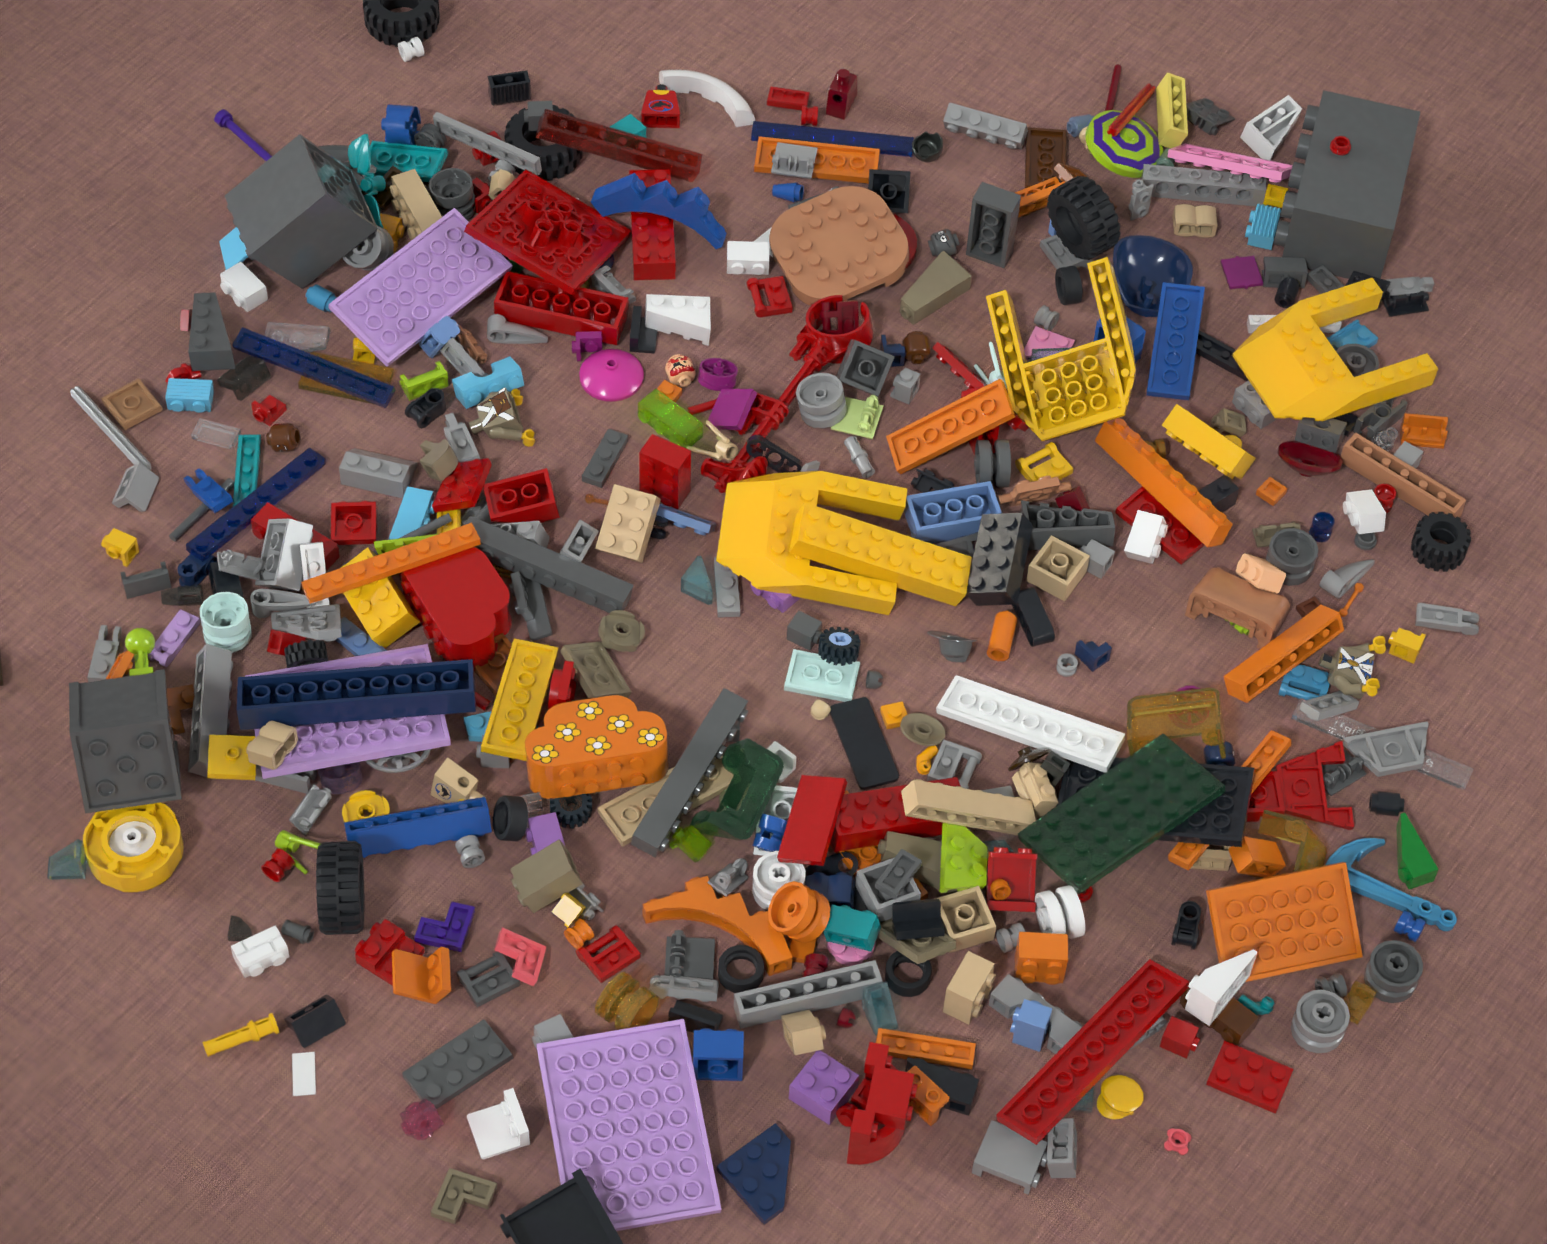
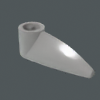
M494 314L487 320V339L491 342L534 344L547 343L548 336L528 326L507 322L506 318L502 315Z
M1375 560L1354 562L1334 572L1329 570L1321 579L1319 586L1339 599L1374 565Z
M257 589L250 596L252 613L257 618H266L272 611L295 610L316 604V602L310 604L306 595L272 589Z

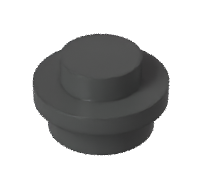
M1374 532L1357 533L1354 542L1362 550H1371L1375 547L1377 539Z

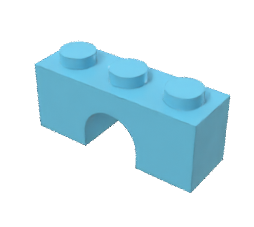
M509 356L492 363L493 373L488 376L477 377L472 372L454 378L452 383L455 396L467 409L484 401L490 392H498L505 387L509 392L524 386L520 366Z

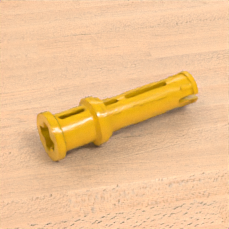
M269 1013L266 1018L255 1022L251 1020L247 1023V1026L202 1043L207 1057L242 1043L251 1040L258 1042L261 1037L272 1033L279 1034L280 1032L273 1013Z

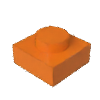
M664 380L653 393V400L672 408L682 395V388Z
M1269 477L1257 489L1256 495L1274 506L1286 494L1287 488Z

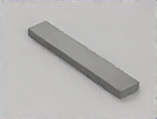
M439 112L434 114V125L440 128V133H444L453 139L498 159L505 160L518 168L526 169L537 176L541 173L540 157Z

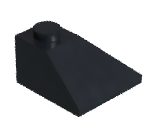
M869 169L868 189L878 194L885 201L891 212L908 213L911 172L905 170Z

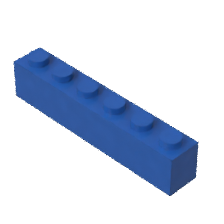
M485 797L344 822L347 841H356L361 844L363 858L378 853L388 854L399 849L410 850L416 846L426 844L436 845L442 841H458L460 838L468 835L479 837L492 832L489 808Z

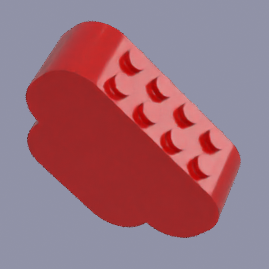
M472 547L401 572V585L404 597L420 622L418 624L421 623L423 625L427 639H432L434 642L435 651L439 656L442 655L445 661L473 659V668L477 665L481 667L487 664L489 659L490 661L494 659L495 653L498 651V644L495 643L494 638L501 633L506 635L512 625L508 606L510 593L508 587L484 552Z

